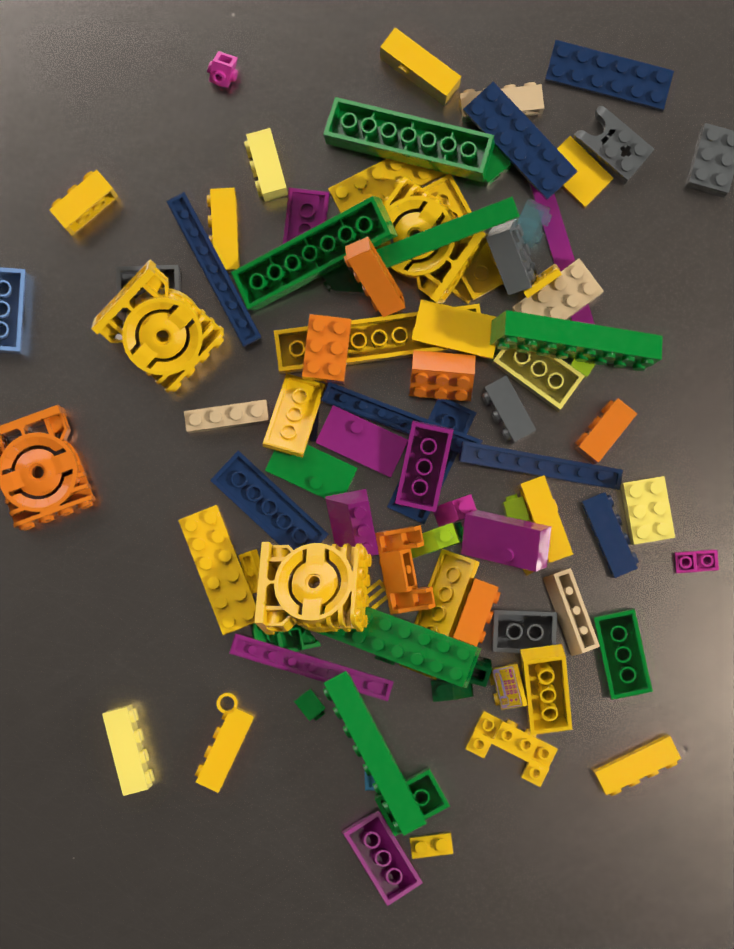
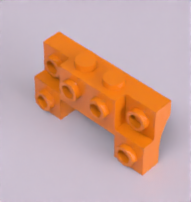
M421 525L375 533L390 615L428 610L436 607L432 586L418 588L411 548L424 546Z

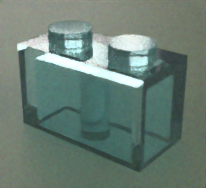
M528 198L517 221V225L520 224L523 229L524 236L522 238L524 243L533 248L534 244L539 245L543 233L540 232L542 226L548 225L552 215L549 214L551 208Z

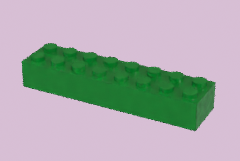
M338 97L334 99L323 134L326 144L480 182H484L495 146L494 135Z
M372 196L232 271L231 274L247 309L258 310L346 263L344 256H346L345 246L369 237L376 248L398 235L381 198Z
M509 310L504 311L491 321L490 345L497 346L501 350L513 348L517 349V352L520 353L532 351L536 352L539 356L551 354L556 355L558 359L570 357L575 358V361L578 362L589 360L594 361V364L606 365L608 363L614 364L613 366L616 368L633 367L635 371H644L645 368L653 366L662 360V335Z
M366 607L365 610L368 625L364 628L363 632H358L356 629H351L350 632H345L343 629H338L337 632H317L463 688L468 687L481 648L371 607Z
M345 671L324 682L326 688L323 691L328 700H333L335 704L333 711L337 718L343 719L345 726L342 728L348 738H353L355 745L352 747L356 755L363 757L365 764L362 766L366 774L373 776L375 783L372 785L378 795L382 794L385 802L382 804L387 814L392 813L396 821L392 823L397 833L402 832L403 836L427 824L425 816L350 674Z

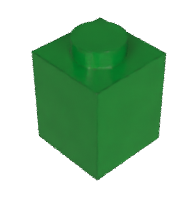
M309 688L294 700V703L309 721L312 719L317 721L325 714L323 710L326 709V706L312 688Z

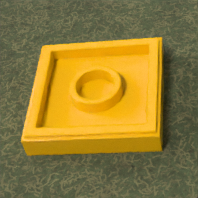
M553 264L537 275L532 288L523 290L527 299L562 275L557 264Z

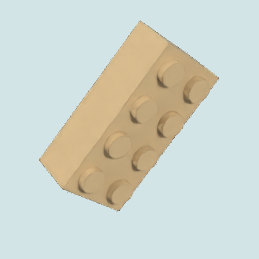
M579 258L562 270L561 276L528 299L525 297L514 305L511 311L567 320L602 295L604 291Z

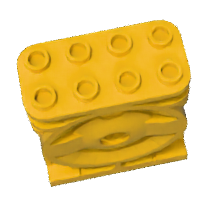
M407 177L399 178L393 186V189H395L390 196L387 195L382 201L392 224L402 213L412 209H420L423 203H427L421 213H409L398 221L395 226L398 236L393 238L394 242L412 236L415 231L422 232L438 226L437 223L443 215H445V218L441 224L456 218L448 206ZM482 231L462 239L468 246L465 247L457 260L455 258L458 254L461 240L441 247L431 259L422 263H413L408 270L406 268L412 259L390 268L403 276L417 279L418 289L436 303L443 304L486 244L488 234ZM389 240L381 244L380 246L376 247L375 249L387 246L391 244V241ZM436 250L413 258V260H422L428 258ZM451 265V269L443 280L435 276ZM423 277H427L425 283L423 281Z
M151 259L94 318L91 328L97 335L100 333L110 343H123L129 359L137 367L145 371L148 376L151 375L158 385L161 384L167 393L170 391L174 393L181 386L182 383L180 381L185 376L189 378L196 370L194 367L199 362L203 363L210 354L208 352L213 347L215 349L218 348L224 341L222 338L224 336V328L221 325L218 326L212 317L209 318L205 314L206 312L203 309H199L195 302L187 295L178 290L170 289L168 277L156 268V264ZM143 287L146 292L135 299L134 295ZM174 304L177 305L172 312L156 311L149 314L143 320L139 329L140 345L136 347L135 331L141 318L151 311L159 309L169 310ZM122 308H128L125 321L123 322L116 314ZM193 319V320H194V323L189 327V331H190V341H189V344H188L186 350H185L180 356H178V357L175 358V359H171V360H158V359H154V358H160V359L170 358V357L175 356L177 353H179V352L182 350V348H183L184 345H185L186 335H187V333H186V327H185V326ZM164 330L168 333V336L161 338L157 333Z
M262 542L255 624L266 635H275V632H288L295 624L313 632H337L338 629H343L345 632H350L351 629L363 632L364 628L368 625L365 610L369 606L367 587L370 586L368 567H371L372 564L371 554H368L366 548L361 543H357L355 547H351L350 544H344L343 547H339L338 544L330 546L322 543H312L293 550L289 545H272L270 542ZM327 560L331 561L337 566L341 575V586L338 574L336 573L334 568L327 563ZM320 581L318 587L312 588L315 582ZM291 587L295 598L303 605L302 615H299L300 606L291 598Z

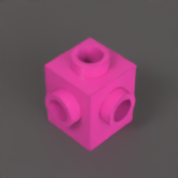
M218 51L213 61H210L207 73H210L208 82L214 83L219 87L228 88L232 81L235 82L238 75V70L236 69L238 57Z

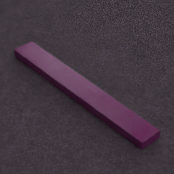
M529 182L553 264H557L560 271L575 262L555 194L546 200ZM589 304L570 317L571 321L595 324Z
M237 633L234 635L229 654L322 682H326L347 671L359 693L388 701L394 681Z

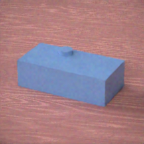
M0 267V353L21 354L26 288L25 269Z

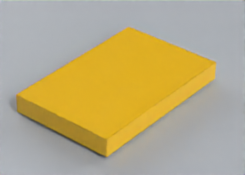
M569 136L557 150L578 172L562 187L585 208L614 178L582 146Z

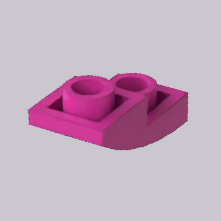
M718 550L675 553L676 573L719 570Z

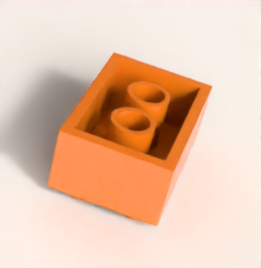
M309 315L302 372L303 379L344 384L351 319Z
M413 350L409 396L471 401L476 355Z
M619 398L607 402L601 409L602 416L595 417L588 426L590 431L582 433L575 442L577 447L574 450L592 464L599 463L638 414Z
M474 578L453 633V638L477 646L478 642L482 644L486 632L483 631L485 623L489 624L493 616V612L490 611L492 604H497L501 592H498L499 587Z

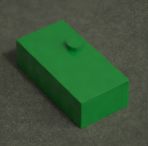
M309 445L306 446L303 458L274 450L265 469L267 473L323 499L326 496L347 493L358 470L357 467Z
M635 608L594 616L611 700L653 692Z

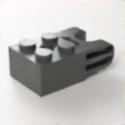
M599 106L595 110V118L601 123L603 133L593 136L584 130H579L573 137L601 166L625 185L655 149L607 108ZM622 151L627 152L625 157L621 156Z

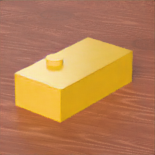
M397 28L393 29L380 46L381 60L442 105L446 106L459 89L461 76Z
M545 476L518 485L521 497L523 496L530 522L552 527L547 563L573 555L558 514L557 504L551 495Z
M562 644L520 649L524 692L527 701V722L531 735L572 730L566 655Z

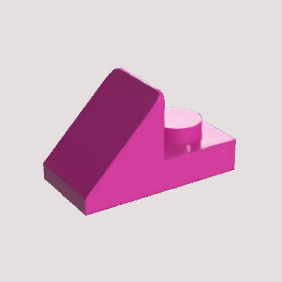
M470 494L437 506L436 512L433 513L438 527L464 519L466 513L477 509Z

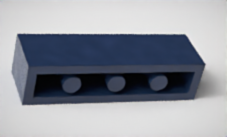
M603 492L580 502L612 578H617L638 569L636 565L639 563L635 552L631 553L628 546L631 544L627 533H623L620 526L623 524L618 513L615 514L612 509L614 502L610 494L606 495V492Z

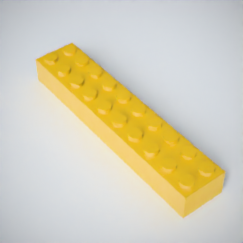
M480 304L457 306V308L481 313ZM418 312L351 320L347 365L413 357V350L442 353L454 352V350L412 341ZM308 326L274 330L280 374L303 371Z

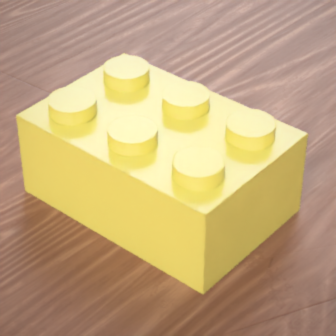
M268 128L246 134L248 141H245L244 144L248 158H253V161L249 162L253 177H258L255 184L259 197H263L264 201L268 202L288 196L271 129Z
M665 476L622 483L620 487L631 545L675 538Z

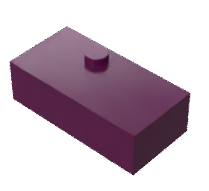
M333 405L316 440V445L391 479L408 440Z
M412 421L395 504L436 512L454 431L452 428Z
M475 510L465 514L461 554L537 572L547 567L552 527Z

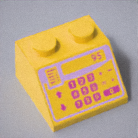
M513 662L492 667L489 682L491 686H495L496 693L493 694L495 705H499L501 710L527 706L518 664Z

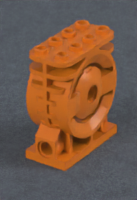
M59 405L0 425V488L5 496V503L9 507V514L14 521L13 526L20 531L35 528V523L38 522L45 524L54 521V516L57 515L64 517L73 514V509L76 508L87 509L94 506L93 502L96 501L82 461L76 449L67 441L71 429L66 418V411ZM45 424L49 434L41 432L31 433L33 428ZM22 433V436L8 444L7 437ZM31 446H46L56 452L61 449L66 450V452L56 456L44 449L30 450L18 459L15 470L10 472V468H12L14 460L20 452ZM38 467H42L44 471L41 478H36L34 475ZM73 470V474L64 477V481L59 490L48 498L31 499L24 496L21 493L15 494L14 492L22 489L27 494L34 496L48 495L52 493L54 490H56V488L59 486L62 480L63 473Z

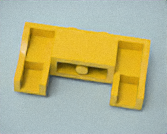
M483 710L465 749L485 758L491 744L527 761L521 778L541 787L558 748L537 738V734L531 735L528 728L523 731L517 728L518 723L507 719L505 722Z

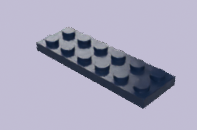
M555 40L545 81L663 111L674 70Z
M494 81L463 108V112L483 133L494 135L495 146L546 200L578 172Z
M437 399L428 420L467 434L477 412L448 399ZM449 451L442 486L457 456L455 452ZM398 482L387 508L424 525L430 511L395 504L399 487Z
M239 450L210 480L279 545H289L295 550L303 545L322 543L329 535Z

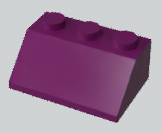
M362 489L326 496L334 543L338 544L339 547H343L344 544H350L351 547H355L357 543H361L366 548L368 554H371V556L378 555L367 490Z

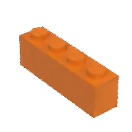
M369 237L345 246V262L349 268H353L356 281L363 284L362 288L365 295L371 297L375 311L379 310L382 317H386L406 308L403 293Z

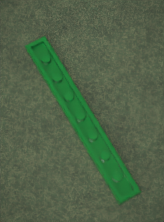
M512 196L376 250L386 267L390 268L520 217V214Z

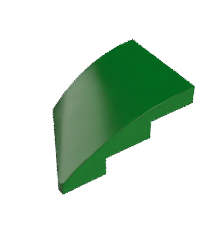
M255 623L250 625L252 638L293 651L320 646L319 641L314 638L309 630L297 624L288 632H275V635H266Z

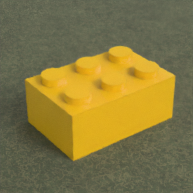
M96 169L94 172H88L78 186L75 184L69 188L68 194L64 198L55 200L51 205L52 208L49 210L73 236L114 201L118 195Z

